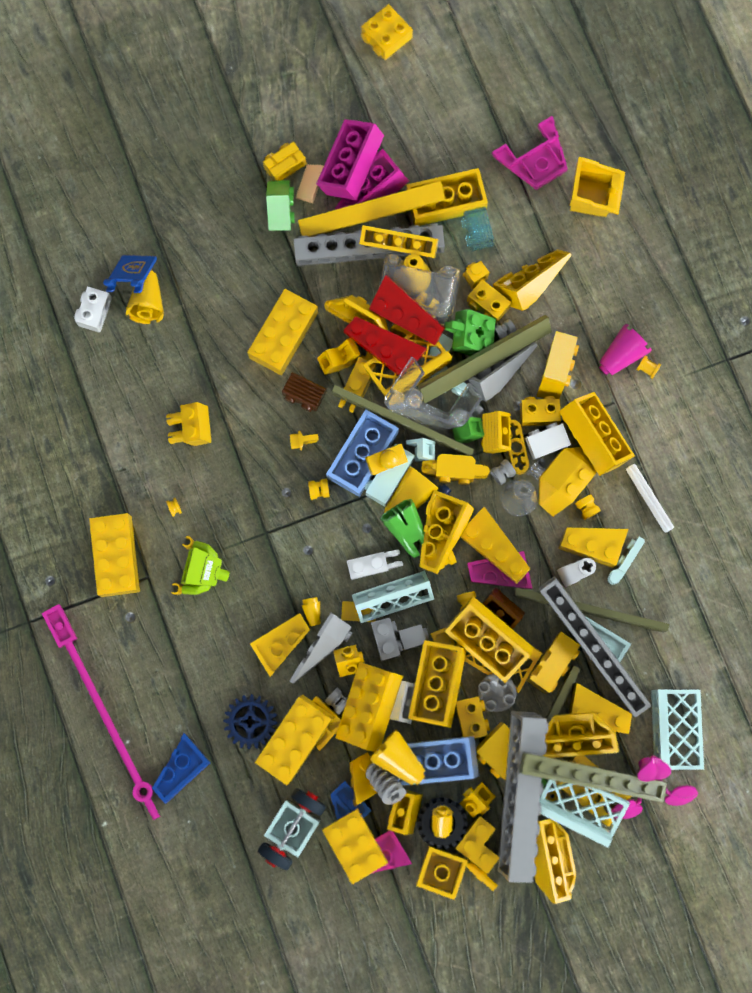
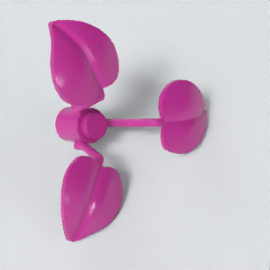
M654 755L651 758H643L638 762L640 770L637 773V777L641 781L648 782L655 781L656 779L663 781L662 779L667 778L671 774L670 766ZM689 785L676 787L672 791L666 787L665 792L668 796L664 800L669 805L680 806L691 802L699 793L695 787ZM638 798L637 801L627 800L630 802V805L622 819L633 818L641 813L643 809L639 804H641L642 798ZM617 804L611 809L612 813L621 811L623 805Z

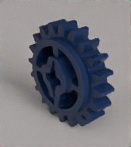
M253 694L250 695L249 700L243 695L242 702L235 699L237 705H229L232 712H225L229 719H224L223 722L229 723V726L225 727L224 730L231 731L227 736L228 738L235 737L233 744L240 741V748H243L246 743L248 750L251 749L252 744L258 749L259 742L266 745L265 738L271 739L272 736L269 733L276 731V729L272 728V725L278 724L277 721H273L277 714H271L274 706L267 708L268 700L261 703V696L255 701ZM248 706L245 716L236 718L238 712ZM255 706L264 712L266 719H261L256 715ZM250 716H252L253 720L259 721L260 723L252 724V728H250L249 724L243 723L242 721L249 720ZM236 725L244 727L246 737L237 731ZM260 726H266L263 733L254 738L255 730Z

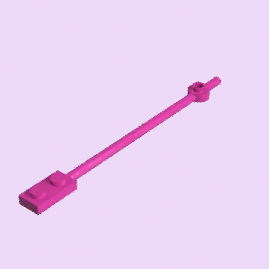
M58 604L43 612L42 615L58 647L66 646L135 784L133 788L134 798L139 802L145 803L152 819L155 820L160 815L151 799L154 793L152 785L142 781L72 643L78 638L62 606ZM142 788L147 789L146 795L141 794Z

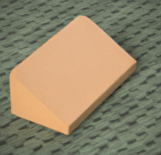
M307 164L296 199L314 203L319 188L316 183L324 166Z

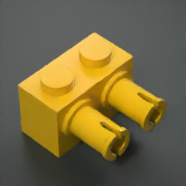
M199 402L180 405L181 412L166 415V418H171L166 420L169 426L182 423L181 431L168 433V437L172 436V438H168L170 444L183 441L193 446L211 443L207 405Z

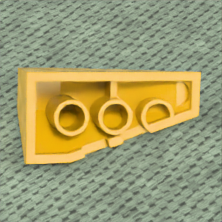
M436 490L433 491L426 507L427 516L426 525H424L425 535L421 549L420 568L438 575L473 513L474 508L468 502Z

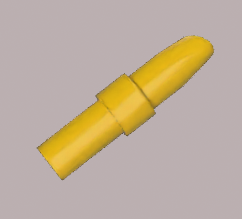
M467 862L466 867L476 878L494 891L498 885L474 863Z

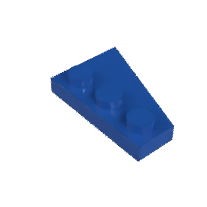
M184 733L182 735L180 743L174 749L169 762L163 768L152 787L165 804L211 763L187 734Z

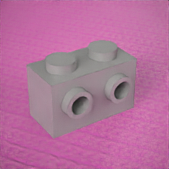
M389 617L371 622L381 662L400 657V652L403 649L400 640L396 641L394 633L398 632L395 621L391 622Z

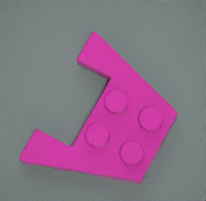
M553 116L538 124V129L547 141L516 159L507 144L492 152V156L536 190L568 170Z

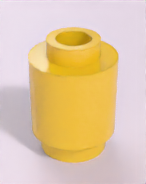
M438 806L432 811V831L439 838L448 837L452 831L453 812L447 806Z

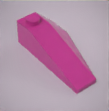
M382 148L373 160L357 200L342 198L335 209L395 194L409 180Z

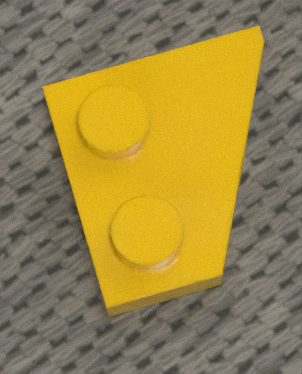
M368 752L349 763L350 773L352 774L351 788L354 789V807L377 793L370 780L366 777V771L372 764Z

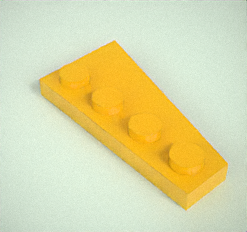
M483 507L467 524L460 537L518 584L530 571V567L487 509Z

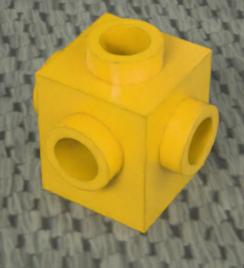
M356 645L333 650L340 677L355 674L359 662L365 663L362 651L358 652Z
M481 782L474 789L469 787L463 793L465 798L459 804L474 818L479 813L481 815L485 814L490 809L489 804L496 796Z

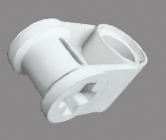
M584 558L558 569L557 572L564 587H568L593 574L596 570V563L591 558ZM583 562H585L586 565L590 564L591 567L588 569L589 572L587 570L582 569V567L584 566Z

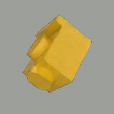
M479 261L478 263L473 262L468 265L462 275L470 287L474 289L482 279L484 281L488 280L490 272L483 262Z

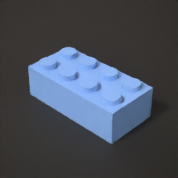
M365 409L326 473L327 479L360 497L366 484L373 476L370 473L365 457L389 448L398 435L399 428Z
M474 736L407 743L425 769L423 773L425 778L419 784L479 777ZM398 778V782H400L402 786L410 785L402 779Z

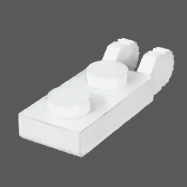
M400 551L380 552L347 560L351 580L387 572L389 569L403 566L402 561H396L388 565L386 562V558L398 556Z

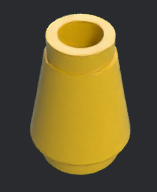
M318 597L303 599V605L301 606L309 626L320 625V601H318Z

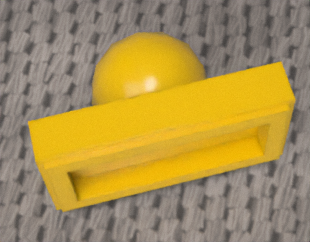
M402 444L365 457L371 475H376L408 462Z

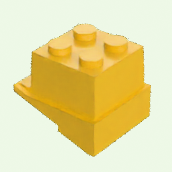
M578 157L569 205L570 211L607 217L608 213L618 215L625 171L599 164V162Z

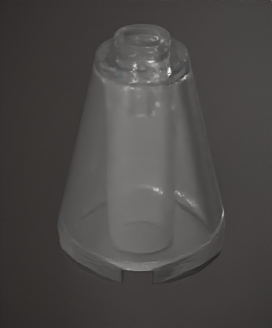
M513 479L507 482L501 491L503 507L509 514L514 516H525L531 513L538 504V491L534 484L526 479Z

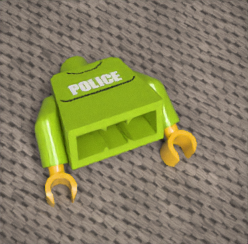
M186 536L185 538L190 540V544H182L189 550L181 583L172 584L173 586H178V591L171 593L174 595L182 593L198 595L209 591L210 587L216 586L217 580L227 582L230 572L220 568L222 560L218 558L215 550L209 544L197 540L194 541L190 536Z

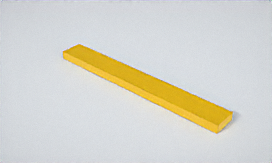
M438 181L298 220L301 236L314 237L318 234H325L442 202L446 198L442 182Z

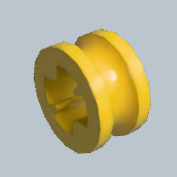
M173 498L172 501H166L173 517L176 513H182L176 498Z

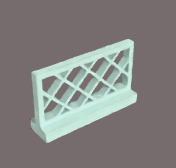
M651 690L654 756L670 766V756L675 753L681 760L676 766H670L671 770L704 769L700 690ZM667 694H673L678 699L673 707L667 702ZM688 694H695V703L690 707L684 699ZM680 703L688 709L683 716L675 710ZM671 713L679 719L674 726L668 722V717ZM690 713L696 717V722L692 727L685 721V718ZM681 723L689 729L683 737L676 731ZM672 733L680 739L674 747L669 743V736ZM691 733L697 737V742L693 747L685 740ZM682 743L690 749L684 757L677 751V748ZM694 753L697 756L698 765H691L686 759Z
M548 780L540 796L541 814L609 847L612 837L630 802L609 791L585 787L586 792L575 795L572 786L574 784L565 783L557 786L556 781ZM570 787L572 796L562 799L559 789ZM556 790L559 800L550 801L545 797L548 792ZM591 794H602L604 801L594 804ZM588 796L591 805L580 808L577 798ZM574 800L577 809L571 811L566 809L564 802ZM618 802L623 807L621 811L612 813L609 804ZM606 805L609 814L599 817L596 808ZM593 809L596 818L590 820L584 818L582 812ZM611 818L613 822L611 830L602 827L600 821Z

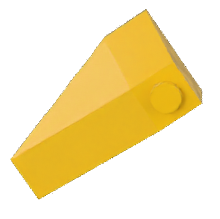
M557 249L539 258L536 264L529 266L526 264L522 266L521 271L515 274L510 272L492 284L493 288L511 301L510 307L521 311L526 310L537 301L571 257V254Z

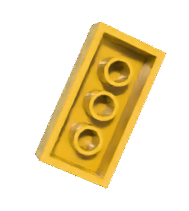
M479 168L406 184V190L441 181L446 198L445 201L410 210L414 225L422 226L487 210L488 201Z
M284 289L247 352L249 358L282 376L318 315V306Z
M595 392L574 399L559 411L563 421L570 428L573 437L578 441L583 453L588 457L593 469L599 476L620 467L635 456Z
M125 513L89 518L97 595L108 597L140 592L132 516Z
M475 597L470 599L444 631L505 683L531 656L534 648Z
M424 640L408 719L448 728L452 727L467 652L466 649Z
M359 662L335 738L375 752L382 745L403 676Z
M302 694L297 698L255 763L288 786L335 716Z

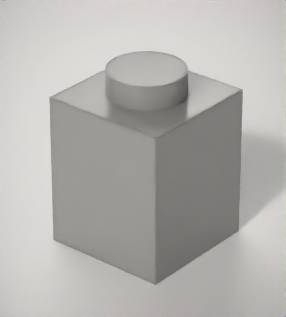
M421 624L399 631L404 651L422 646L424 640L429 639L427 629L422 628Z

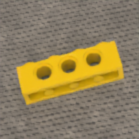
M362 225L359 244L435 258L439 239Z

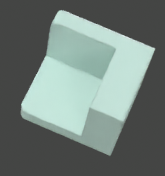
M425 438L406 440V445L415 447L416 462L435 460V441Z

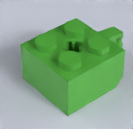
M470 309L457 311L455 321L445 322V330L454 333L452 350L472 356L494 343L496 319Z

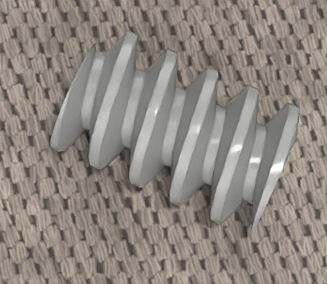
M374 763L368 767L366 777L370 780L371 785L384 804H394L404 798L406 790L402 788V784L398 782L396 776Z

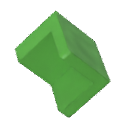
M466 417L452 424L455 441L459 443H470L484 437L481 418Z

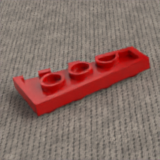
M357 316L344 329V333L402 379L427 351V348Z

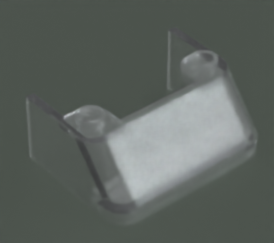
M411 357L384 399L388 410L437 431L465 425L482 401V397L471 383L467 384L448 413L422 402V393L415 388L425 372L416 359Z

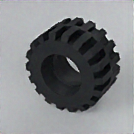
M439 797L426 802L420 809L417 816V828L420 836L429 846L436 849H449L452 846L455 847L458 842L463 840V836L467 832L468 821L466 813L456 801L450 798ZM438 806H447L453 812L454 826L450 835L446 838L436 837L430 826L432 811Z

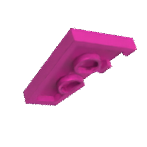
M524 551L519 552L521 557L526 562ZM487 559L467 563L471 583L533 589L529 572L516 584Z
M388 830L375 838L388 864L373 873L412 864L393 831Z

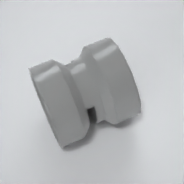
M508 319L502 325H495L494 336L499 341L517 330L513 322Z
M506 459L500 462L498 467H493L490 470L491 475L499 485H503L507 478H512L517 474L513 466Z
M336 688L324 702L328 706H332L334 712L339 715L344 710L348 697H344L342 691Z

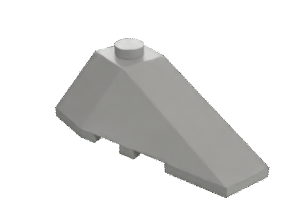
M532 343L466 380L464 383L470 386V391L475 397L484 401L493 398L494 395L502 390L535 350L537 344Z
M330 613L317 634L318 639L308 649L306 658H303L290 682L296 683L330 655L333 650L342 645L344 641L347 643L353 634L350 631L352 627Z

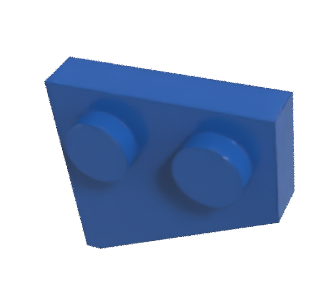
M346 781L330 794L337 820L357 808L363 818L372 811L364 801L354 807V790Z

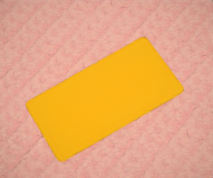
M342 602L341 620L360 621L354 602ZM366 608L361 610L362 616L370 614L373 609ZM373 619V620H370V621H367V622H375L376 619Z

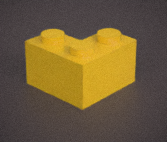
M478 815L467 829L463 840L457 843L455 849L488 874L499 860V856L484 844L496 828Z

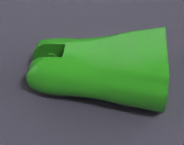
M408 499L384 513L380 520L404 547L406 552L413 558H416L420 554L413 543L419 541L420 545H422L425 532L413 500Z

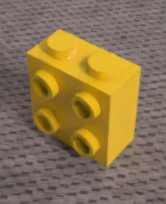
M389 4L361 26V37L364 42L369 43L373 47L374 52L378 56H382L384 60L412 39L413 29Z
M500 722L476 747L477 759L483 765L487 763L491 767L489 771L497 779L501 777L505 780L510 728L503 722Z

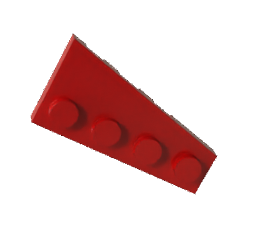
M385 275L369 310L433 345H437L445 327L392 281L388 275Z

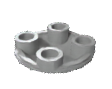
M490 674L480 682L478 696L479 700L484 701L486 710L490 712L505 711L515 702L517 695L516 686L510 678L505 683L495 674Z

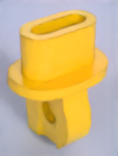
M300 430L297 434H290L291 449L300 448V451H302L303 444H312L319 440L318 434L302 436Z

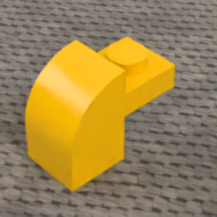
M348 338L339 347L325 350L317 359L324 375L353 365L357 362L356 358L361 354L355 341Z

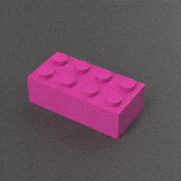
M344 119L316 183L326 195L357 200L384 137V134L375 123Z

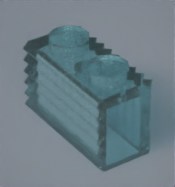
M486 207L465 211L463 218H461V225L463 230L466 229L468 235L465 236L467 246H471V251L494 247L495 240Z

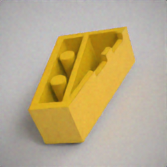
M558 331L555 332L536 397L553 396L555 399H560L564 386L568 387L571 376L568 373L573 370L575 360H572V358L577 355L579 345H576L578 337Z
M566 528L558 549L583 558H591L594 562L613 568L617 565L628 529Z

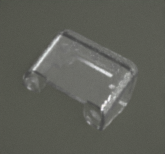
M386 254L379 287L385 275H388L392 281L418 302L439 323L444 326L445 322H449L455 310L460 269L453 266H445L437 273L403 266V260L398 255Z

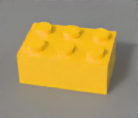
M358 808L322 829L352 884L388 864L386 857Z

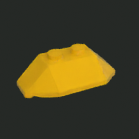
M349 295L327 300L324 303L325 310L347 323H350L357 316L388 330L386 319L369 310L370 305L360 296Z
M582 447L563 448L539 477L538 504L552 517L569 506L596 474L592 463L583 453Z
M594 712L554 715L548 723V732L545 734L547 749L546 753L543 754L545 757L558 758L619 752L615 731Z
M550 818L538 821L540 827L539 835L536 836L538 853L534 859V864L536 865V884L553 904L570 900L575 883L576 870L569 835L559 823Z

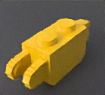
M369 352L366 357L363 355L358 357L344 387L345 390L362 398L372 380L363 367L364 363L374 357ZM377 363L369 366L372 372L376 371ZM341 399L338 407L343 408L346 401ZM351 404L349 412L354 413L357 406Z
M441 454L437 457V460L422 461L421 469L422 474L435 476V479L439 480L440 483L458 481V484L469 485L474 479H486L490 472L489 467L476 464V460L472 456Z

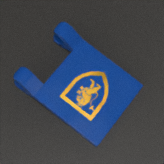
M122 255L110 277L103 281V284L107 286L106 292H114L116 282H131V286L135 287L133 292L141 293L144 281L154 266L157 257Z

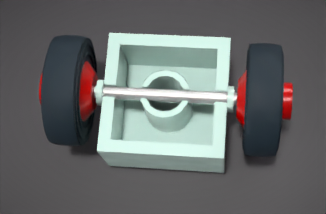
M299 788L294 790L291 798L300 807L286 800L264 835L278 844L277 847L263 842L257 851L266 859L265 862L269 865L277 866L283 870H288L293 862L283 850L285 849L299 857L320 823L319 819L308 812L321 816L326 808L322 802L317 800L318 796L310 791L306 793Z

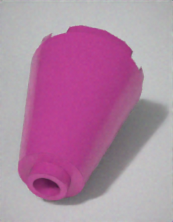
M626 323L622 326L599 361L601 364L599 369L605 375L616 374L652 351L651 347L648 349L645 347L647 342L633 328L631 330L627 329L629 325Z

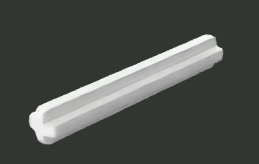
M635 464L627 467V473L665 533L674 528L673 524Z

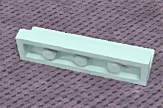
M425 571L352 594L361 623L434 600L431 585ZM427 589L428 595L417 596L419 591ZM403 596L410 597L407 602H399V599ZM382 603H391L388 608H380ZM366 608L373 609L370 614L362 616L361 610Z

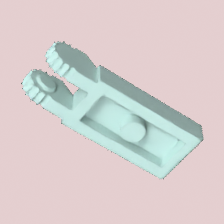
M643 538L631 539L626 547L628 549L625 556L621 555L617 562L618 568L609 573L608 583L615 585L620 582L645 543Z

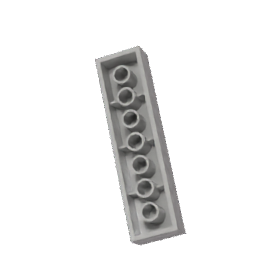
M511 711L498 872L508 882L533 883V876L536 875L534 859L538 853L536 836L539 835L540 831L538 815L541 814V804L539 801L540 795L543 793V784L540 777L518 772L523 752L541 756L546 753L545 734L548 732V722L546 718L534 712Z

